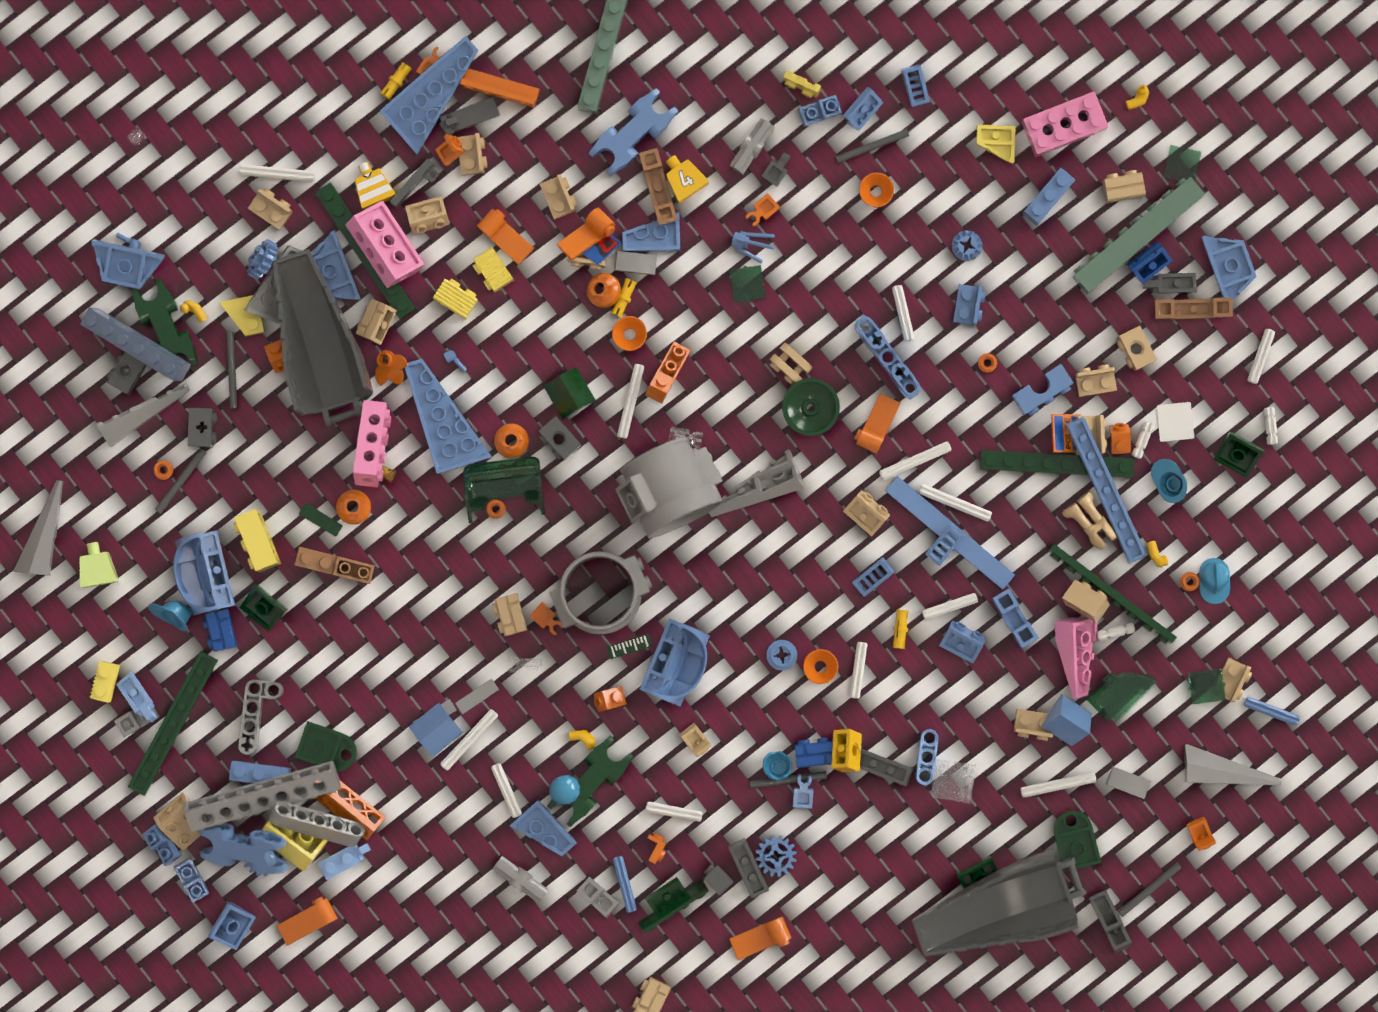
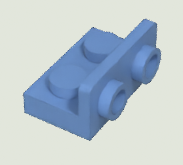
M867 87L844 113L843 117L847 120L849 126L859 131L883 104V101L872 89Z
M959 284L953 318L954 323L976 326L977 321L981 322L982 310H979L980 303H984L985 292L982 291L983 286L975 287Z
M952 621L939 646L973 664L984 646L986 638L980 632L966 628L963 623Z

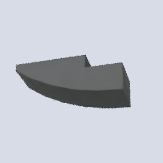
M1107 890L1090 897V903L1114 953L1117 954L1132 947V941Z

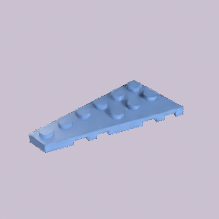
M467 36L461 39L380 110L381 114L416 154L419 153L479 51Z
M423 359L407 363L408 366L405 370L436 473L440 474L492 458Z

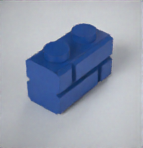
M1156 241L1135 257V260H1131L1126 265L1135 278L1143 284L1173 260L1163 246Z
M229 609L205 614L203 625L205 630H209L210 637L207 638L209 649L213 648V652L238 647Z
M829 737L819 738L817 743H810V740H800L798 745H794L797 768L832 765L833 741H829Z

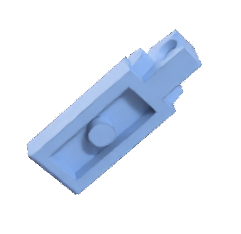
M130 672L116 684L136 714L140 717L144 716L147 721L151 722L158 718L152 710L155 707L153 701L134 673Z
M368 843L361 847H358V845L347 847L322 860L318 865L326 880L360 863L364 859L362 854L370 851L371 848Z

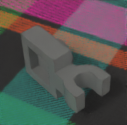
M784 152L777 163L772 160L762 174V177L778 187L788 172L784 169V166L788 163L791 156Z

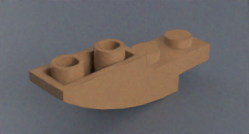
M298 547L294 563L295 566L367 584L371 582L375 567L367 563L303 547Z

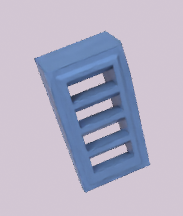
M917 64L902 68L901 73L911 107L930 102L921 65ZM917 71V75L908 77V73ZM919 79L918 83L910 85L909 81ZM921 86L922 90L912 92L911 89ZM923 94V98L914 100L913 96Z
M951 523L925 554L940 566L966 535ZM950 531L958 539L955 540L951 535L948 534V532ZM945 537V538H946L948 541H950L953 545L951 546V545H950L949 543H947L943 538ZM940 543L948 551L943 550L938 544Z
M882 557L856 578L852 584L865 597L895 571ZM879 565H881L885 569V571L887 572L886 574H884L881 571V569L878 567ZM873 570H875L878 573V575L881 577L880 579H878L874 575V573L872 572ZM867 575H869L871 579L875 582L873 585L867 579ZM861 580H863L869 587L867 590L860 583Z

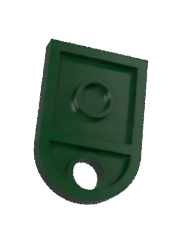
M307 721L295 758L315 765L333 761L336 771H342L354 763L357 756V747L353 739L348 735ZM345 749L350 750L352 753V757L348 761L343 760L341 757V753Z
M1078 811L1062 813L1056 819L1053 827L1060 860L1063 861L1066 858L1074 857L1076 869L1102 863L1089 818ZM1068 815H1073L1076 818V823L1073 826H1068L1065 823ZM1068 867L1063 868V871L1068 872Z

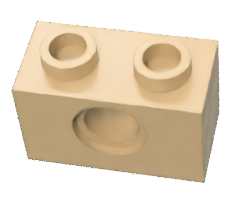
M1141 326L1117 337L1119 340L1117 345L1121 352H1125L1127 356L1125 361L1130 369L1133 368L1134 371H1137L1157 360ZM1133 344H1136L1140 347L1139 354H1133L1131 352V346Z

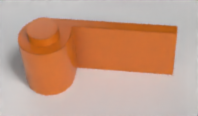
M596 208L589 213L586 223L558 242L557 247L572 261L604 237L612 235L615 231V223L600 208Z
M491 209L476 226L520 265L533 251L534 247L504 220L505 215L499 209L495 211Z
M880 393L863 430L858 429L854 438L857 440L856 445L877 454L901 403Z
M321 896L312 901L313 906L276 925L287 946L338 919L327 898L323 900Z
M782 916L730 938V942L738 960L773 945L785 946L789 944V939L792 937Z

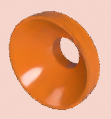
M878 172L871 173L861 181L859 194L867 205L882 207L892 199L894 185L887 175ZM872 187H880L882 194L879 197L872 196L870 193Z
M608 273L595 275L587 286L588 299L592 304L600 308L614 305L621 294L619 281ZM599 283L604 284V291L601 294H597L595 291Z
M623 317L613 327V340L622 350H637L646 341V326L637 317ZM627 329L635 331L636 335L633 340L625 339L624 332Z
M506 424L496 432L494 445L502 456L517 458L526 452L529 445V437L523 427L517 424ZM511 434L517 438V442L513 446H509L505 442L506 437Z
M348 490L338 498L336 504L337 514L345 523L360 524L370 515L371 502L363 492ZM350 501L358 503V510L356 512L348 511L347 504Z
M814 650L804 660V673L813 683H829L837 675L838 661L827 650ZM818 661H823L826 664V670L822 673L815 670V664Z

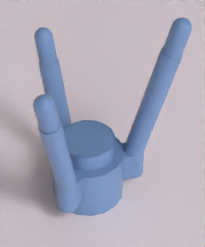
M735 232L731 246L736 248L735 251L743 253L759 263H762L763 260L743 248L747 249L748 244L774 249V246L749 240V237L774 238V234Z

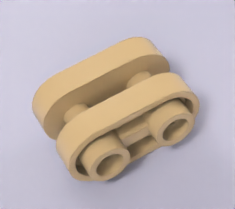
M784 343L780 347L783 352L781 356L778 357L774 354L769 359L772 362L770 366L776 372L781 370L786 375L784 379L793 385L803 380L799 376L802 371L808 374L813 367L787 343ZM788 358L797 364L794 370L785 363Z

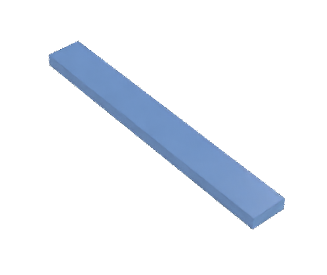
M1080 417L1065 424L1128 563L1130 564L1147 556L1085 418Z
M898 476L885 490V492L939 537L951 523L954 524ZM950 531L948 532V534L951 535L955 540L958 539ZM962 531L966 536L954 550L1003 590L1015 574ZM945 537L943 538V539H944L947 543H949L951 546L953 545V544H952L950 541H948Z

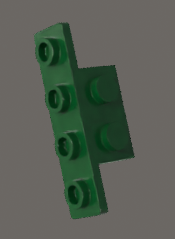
M678 877L645 897L654 912L639 921L643 932L646 933L655 929L664 920L670 919L675 913L687 908L696 899L702 898L709 891L705 883L700 881L686 891Z

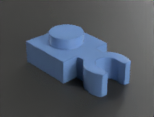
M798 774L797 782L799 787H794L792 806L795 808L812 809L813 788H808L812 782V777L808 775V780L802 782L801 774Z

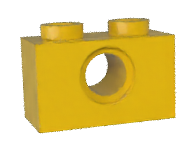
M851 729L834 730L831 768L842 773L860 772L861 733Z

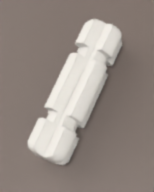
M1274 407L1264 408L1268 445L1278 443Z
M1143 423V430L1140 431L1135 444L1136 448L1132 452L1133 457L1142 458L1143 449L1146 448L1150 432H1152L1154 427L1152 423Z
M1128 623L1125 626L1120 625L1109 628L1107 631H1098L1097 636L1099 641H1104L1107 638L1112 639L1123 636L1125 633H1134L1135 627L1133 623Z

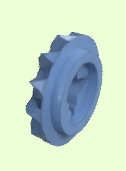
M965 230L954 237L952 251L958 259L971 261L981 253L982 241L980 236L973 231ZM970 238V245L973 246V248H968V250L965 251V253H963L964 246L961 243H966L967 240H969Z
M787 640L773 642L767 650L768 663L776 670L790 669L797 660L795 646ZM780 647H782L784 653H790V655L784 657V664H782L780 658L773 657V655L779 653Z

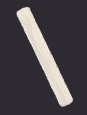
M243 164L239 167V174L244 176L314 182L315 179L313 171Z
M640 364L634 365L617 433L618 437L624 439L628 436L643 376L644 366Z
M944 442L880 470V476L883 480H886L950 452L951 446L949 442Z
M922 485L919 493L984 521H989L992 516V512L927 485Z
M492 709L489 710L440 765L445 770H449L498 717V714Z
M1094 772L1025 786L1021 788V795L1025 798L1095 783L1096 776Z

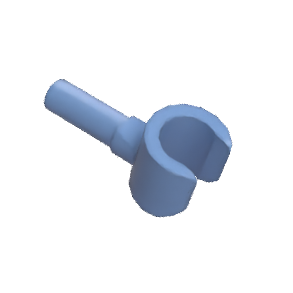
M120 233L116 234L117 238L130 243L129 247L140 249L141 243L139 241L127 238Z
M449 350L444 353L448 363L454 360L463 372L467 370L459 361L454 351Z

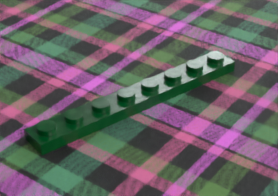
M330 182L316 191L315 194L391 307L397 310L396 314L399 319L414 311L416 308L399 283L386 288L346 227L347 222L353 215L332 183Z
M981 450L980 470L1088 475L1080 455ZM1103 457L1111 477H1134V458Z
M1052 544L1048 550L1051 553L1049 556L1058 563L1061 560L1066 564L1065 568L1072 574L1078 573L1082 576L1080 578L1081 581L1089 585L1092 584L1097 588L1096 592L1099 590L1112 599L1111 603L1118 609L1124 608L1128 611L1126 613L1127 616L1134 621L1136 619L1143 623L1141 626L1148 632L1154 631L1158 634L1157 638L1161 642L1171 644L1175 641L1177 637L1056 544Z
M203 651L199 653L131 779L128 788L146 796L213 672L218 659Z

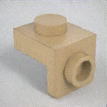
M695 723L679 734L696 757L705 754L712 746Z

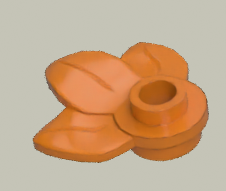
M389 350L381 351L377 356L378 366L375 369V377L378 384L382 386L389 379L393 383L401 385L404 379L402 369L408 366L406 359L401 355H394ZM386 357L389 359L388 363L385 361Z

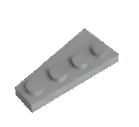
M287 245L278 259L301 252L302 250ZM273 267L244 311L280 324Z

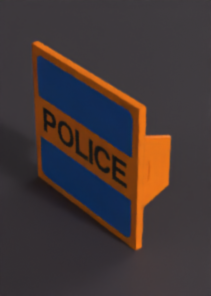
M1051 414L1053 453L1077 452L1065 424L1074 421L1075 417L1081 416V414Z

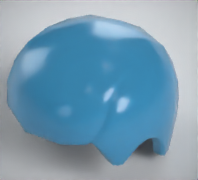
M781 751L769 752L763 759V770L770 779L783 780L790 775L792 762L789 756Z
M570 775L555 778L549 786V795L554 802L560 805L574 802L580 794L578 781Z

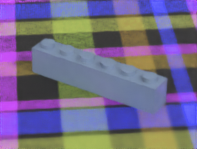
M88 308L80 325L172 381H183L191 365L99 308Z

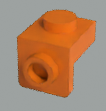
M446 134L444 136L446 141L435 150L443 164L448 166L462 155L464 150L461 147L462 142L458 137Z
M280 339L264 346L275 373L284 371L282 340Z
M1124 423L1110 425L1111 454L1131 453L1129 425Z
M622 686L594 693V704L598 712L627 704Z
M1204 816L1186 824L1192 841L1199 851L1209 849L1212 845L1216 844Z
M657 833L649 834L647 838L657 843L649 861L656 864L657 860L662 861L666 853L663 850L666 842L663 841L664 837Z

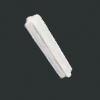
M902 285L893 286L892 291L904 340H913L914 333Z
M1265 329L1247 379L1250 383L1257 384L1275 335V331L1271 329Z
M972 593L922 611L924 619L928 620L978 602L976 594Z
M865 642L857 643L849 695L851 698H860L867 652V643Z
M501 764L493 765L491 767L512 817L516 818L522 815Z
M647 802L646 811L650 813L697 822L702 820L703 814L701 811L654 802Z

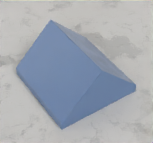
M1061 694L1041 727L1070 746H1073L1090 734L1092 713Z
M440 703L436 704L409 726L418 741L432 756H435L463 733Z
M229 902L208 937L237 950L256 916L233 902Z

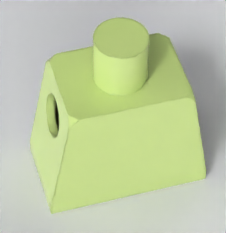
M98 542L87 544L89 555L80 556V588L119 582L109 552L100 553Z

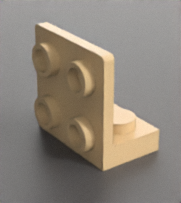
M183 792L153 817L157 826L182 851L201 836L198 831L191 832L184 814V803L190 801Z

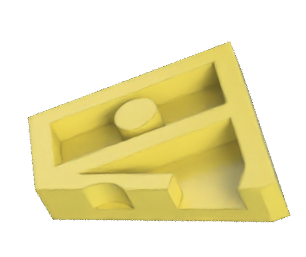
M786 71L783 76L786 86L802 90L801 93L808 98H812V96L817 98L821 85L817 83L813 85L807 79L790 71Z
M977 125L976 145L1010 164H1014L1016 126Z
M253 295L220 302L221 306L245 336L265 333L262 317L244 311Z

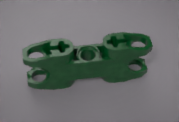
M161 278L156 279L158 294L151 301L144 300L137 288L131 290L139 319L142 325L152 322L159 339L157 344L176 356L179 354L186 355L193 367L199 365L195 346L189 332L185 330L178 333L171 313L179 309L173 295L167 289Z
M611 735L600 745L596 746L583 760L590 768L578 780L580 794L571 803L574 813L567 822L569 827L586 816L595 806L597 801L591 795L605 780L612 786L621 777L634 757L629 753L621 761L614 762L610 760L607 755V749L614 740ZM551 800L547 807L551 810L558 803Z

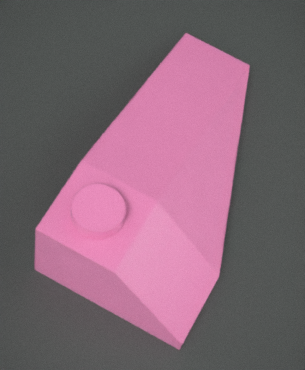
M1071 617L1055 621V639L1073 699L1087 696L1092 673L1089 670L1091 659L1094 660L1095 653H1092L1093 642H1097L1098 630L1097 623L1087 617Z

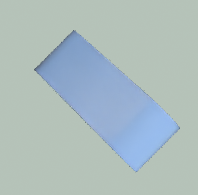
M932 729L924 730L920 735L915 777L917 782L923 785L930 784L934 778L938 734ZM928 732L934 735L932 743H926L924 740V735ZM926 751L932 754L930 762L922 760V754ZM926 770L929 772L930 777L928 781L923 782L920 780L919 775L922 771Z

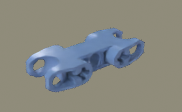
M657 88L640 98L628 110L634 117L619 132L613 126L608 128L589 151V155L592 158L602 151L613 153L615 161L607 170V174L610 177L627 167L638 156L639 153L633 147L647 133L654 139L657 138L678 113L675 107L664 114H658L653 110L652 104L660 94Z
M862 316L855 323L856 333L887 372L900 393L907 399H913L920 392V384L887 342L874 321L867 316ZM867 323L870 329L862 331L860 324ZM873 340H875V341L879 340V341H880L879 345H877V344L873 345V343H872ZM890 353L893 357L892 362H884L882 355ZM896 370H897V371H902V372H903L902 375H901V376H900V375L896 376V375H895ZM912 384L915 392L909 393L906 391L905 386Z
M228 823L219 826L214 825L198 831L201 836L208 838L213 845L205 847L200 851V856L214 864L230 866L235 864L236 860L252 863L254 872L262 874L284 873L288 869V863L277 858L273 851L282 849L286 845V839L272 832L256 830L251 832L250 836L235 834L233 825Z

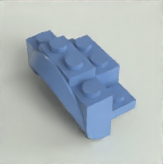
M217 530L176 540L177 550L173 567L175 582L182 598L191 607L193 616L234 606L233 594Z
M669 618L639 690L681 707L684 697L698 685L704 674L707 663L706 644L710 635Z

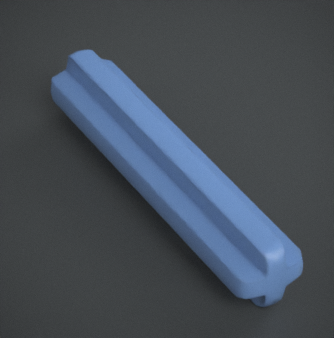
M1250 697L1245 699L1244 706L1292 725H1297L1300 717L1298 715Z
M622 856L614 857L613 863L626 911L628 913L634 912L637 908L624 859Z

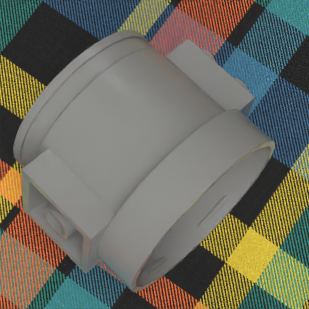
M688 437L678 438L638 456L620 469L625 482L615 490L631 523L640 521L648 538H655L685 526L716 509L723 503L716 488L722 482L721 474L716 469L712 461V455L707 451L706 447L694 451L689 444Z
M598 551L587 553L574 560L565 570L559 588L549 592L563 627L566 629L575 625L588 633L609 634L629 624L639 610L642 596L650 593L649 588L652 587L648 576L644 577L641 570H644L641 559H636L635 555L623 559L610 552ZM605 558L619 563L628 571L633 581L634 597L630 609L620 620L610 625L591 626L585 624L573 615L567 604L566 586L570 575L579 565L591 559Z

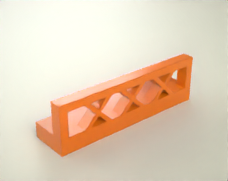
M467 69L464 78L460 82L462 88L535 108L540 91L539 88L472 69Z
M341 781L340 790L314 798L335 816L360 823L364 827L365 832L362 837L365 840L372 836L386 818ZM338 791L345 792L347 798H341L338 795ZM353 803L361 805L362 810H356L353 807ZM368 815H373L378 819L376 824L368 819Z

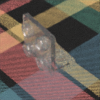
M937 759L931 797L970 803L976 765Z

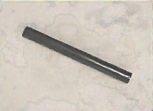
M907 129L835 156L837 163L908 137L909 133Z
M226 332L230 408L233 409L238 408L234 332Z
M200 448L155 508L157 512L161 514L206 455V451Z
M826 771L801 774L802 782L808 780V775H811L812 781L827 779ZM797 775L788 776L778 781L770 778L750 781V787L752 789L798 783Z
M1175 863L1118 911L1119 914L1124 917L1182 869V867Z

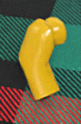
M1140 85L1137 88L1135 98L1126 101L1128 110L1146 103L1149 95L1146 85Z
M187 300L184 301V304L180 305V310L184 314L189 311L194 313L199 323L208 318L201 306L195 302Z
M1156 541L1148 542L1149 555L1156 566L1160 568L1167 566V556L1160 557Z
M569 731L570 741L581 740L587 749L595 747L596 740L588 731Z

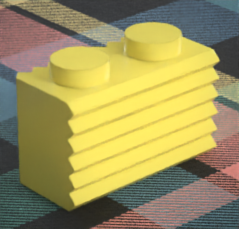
M493 247L473 259L475 264L472 266L478 275L483 274L486 279L483 283L489 291L493 289L494 292H497L514 281Z
M444 279L433 299L466 320L478 302V299L475 298L476 294L469 289H466V291L459 288L461 284L453 279H450V281Z
M99 661L97 673H95L96 677H94L95 680L93 681L95 684H93L92 692H90L92 694L90 698L110 703L120 665Z

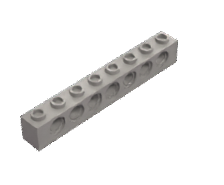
M330 761L184 803V814L191 832L202 831L207 827L219 826L228 821L240 820L249 815H258L263 811L273 810L275 805L281 801L296 804L299 801L314 799L326 793L332 794L340 790V779L334 762Z

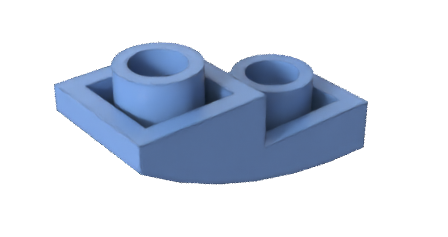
M836 95L797 109L804 127L842 113Z
M157 824L143 833L150 850H157L164 866L171 865L181 857L173 841Z
M191 857L174 866V870L183 883V887L192 903L210 894Z

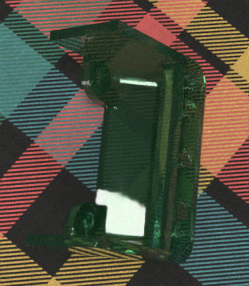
M523 457L475 463L464 468V492L469 524L473 523L472 512L482 511L486 508L488 500L525 496L527 503L532 505L540 503L541 513L545 514L544 492L538 458Z
M1115 672L1111 675L1108 673L1101 680L1103 684L1087 701L1108 722L1112 718L1117 722L1155 685L1157 680L1152 675Z

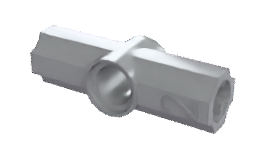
M761 118L751 134L747 135L739 148V152L730 164L733 170L744 175L753 159H756L760 154L765 141L774 129L770 122Z
M504 856L493 867V870L508 880L511 886L520 892H524L537 903H540L548 892V889L533 879L531 874L521 867L518 868Z

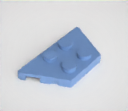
M333 230L316 247L312 255L335 298L360 300L359 292L335 230Z
M1202 236L1201 240L1222 298L1232 297V300H1234L1257 277L1243 240Z
M95 239L91 242L95 250L97 264L100 267L102 281L141 289L165 258L163 254Z

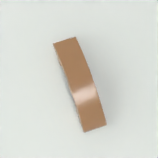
M658 149L640 152L641 164L659 226L678 221Z
M1232 297L1155 300L1156 319L1233 317Z

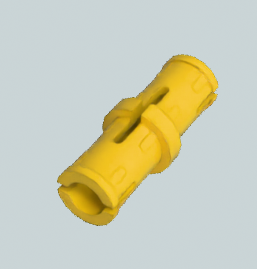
M402 62L394 75L389 77V82L380 94L391 100L396 90L402 87V82L412 69L407 64L405 66V63Z
M628 278L625 279L619 299L611 311V314L616 315L617 310L620 309L617 315L620 318L623 317L622 315L627 303H630L631 294L637 284L632 280L628 288L630 283Z
M896 609L892 648L905 649L909 611Z

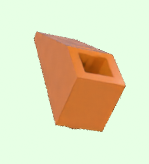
M673 342L645 394L647 397L661 404L663 403L691 350Z

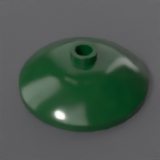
M807 378L794 383L787 390L782 403V411L785 421L794 431L806 436H816L825 433L835 424L839 416L840 403L835 390L828 383L815 378ZM810 404L814 406V410L811 412L807 410V406Z

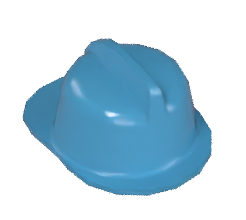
M1160 459L1154 463L1151 468V476L1159 494L1169 503L1180 502L1187 494V480L1180 468L1170 459Z
M1218 558L1207 559L1202 563L1199 570L1200 593L1208 603H1222L1230 593L1229 568L1224 561Z
M169 601L163 606L157 604L148 605V609L153 615L172 624L181 631H187L186 623L192 615V610L179 601Z

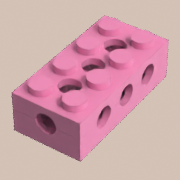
M1095 91L1024 118L1021 122L1035 158L1105 131L1109 127ZM1078 114L1086 115L1087 121L1079 120ZM1067 121L1069 128H1063L1060 122ZM1047 127L1051 130L1052 134L1045 135L1042 129Z
M383 201L354 215L347 222L346 227L386 288L414 275L424 265V262Z
M363 400L353 469L355 485L378 487L379 481L383 480V464L381 463H385L386 460L384 445H388L389 434H387V427L391 425L390 409H387L386 402Z

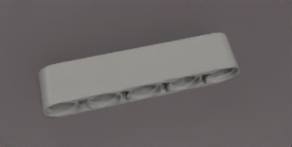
M282 801L275 805L269 815V821L274 826L349 847L356 846L365 832L364 827L358 822Z

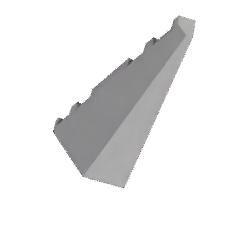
M185 383L174 390L167 391L166 394L158 398L154 397L96 425L108 445L113 447L188 393L190 388Z
M789 449L786 450L783 457L777 461L775 459L770 462L771 465L764 471H757L735 488L736 491L730 496H723V503L709 512L711 517L804 489L801 474Z
M56 480L14 568V572L50 576L54 542L57 537L63 481Z
M1185 744V782L1281 785L1280 778Z

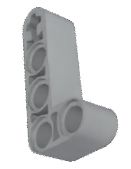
M251 680L246 684L238 744L241 753L248 755L255 753L257 750L263 699L280 698L284 692L283 686L280 683ZM253 683H257L260 687L259 692L256 694L250 691ZM272 685H276L279 688L276 696H272L269 693ZM251 702L257 704V711L255 713H251L248 710V705ZM249 721L255 724L253 732L246 730V724ZM244 734L254 735V738H250L249 741L253 747L248 751L244 747V744L248 742V737L244 738Z

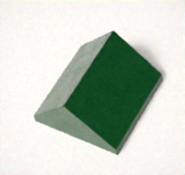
M577 367L559 375L544 386L562 419L596 401Z
M1229 432L1226 434L1213 460L1248 477L1265 450L1233 432Z
M258 584L252 587L239 607L268 632L288 610Z
M988 856L955 874L962 888L965 889L998 870L992 857Z

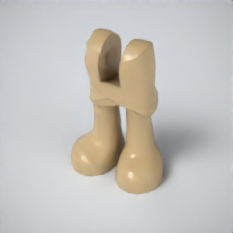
M1088 491L1077 502L1089 514L1095 524L1092 525L1076 503L1067 507L1062 514L1066 518H1074L1082 526L1095 548L1102 550L1106 545L1102 538L1098 536L1099 532L1103 530L1111 541L1116 539L1117 536L1105 517L1101 516L1093 504L1094 496L1091 491Z

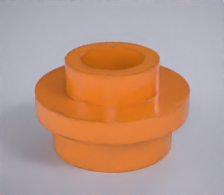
M989 353L983 354L978 360V367L986 373L992 372L997 366L996 357ZM985 360H989L991 362V365L989 367L984 365Z
M159 461L154 466V474L157 478L166 480L172 476L173 467L168 461ZM162 467L167 468V472L165 474H162L160 472V469Z
M492 500L488 503L486 511L491 518L498 519L505 514L506 508L502 501ZM494 506H499L500 510L498 513L493 512Z
M1187 572L1181 576L1180 585L1186 591H1194L1199 586V577L1193 572ZM1188 578L1193 580L1192 585H1187L1186 580Z

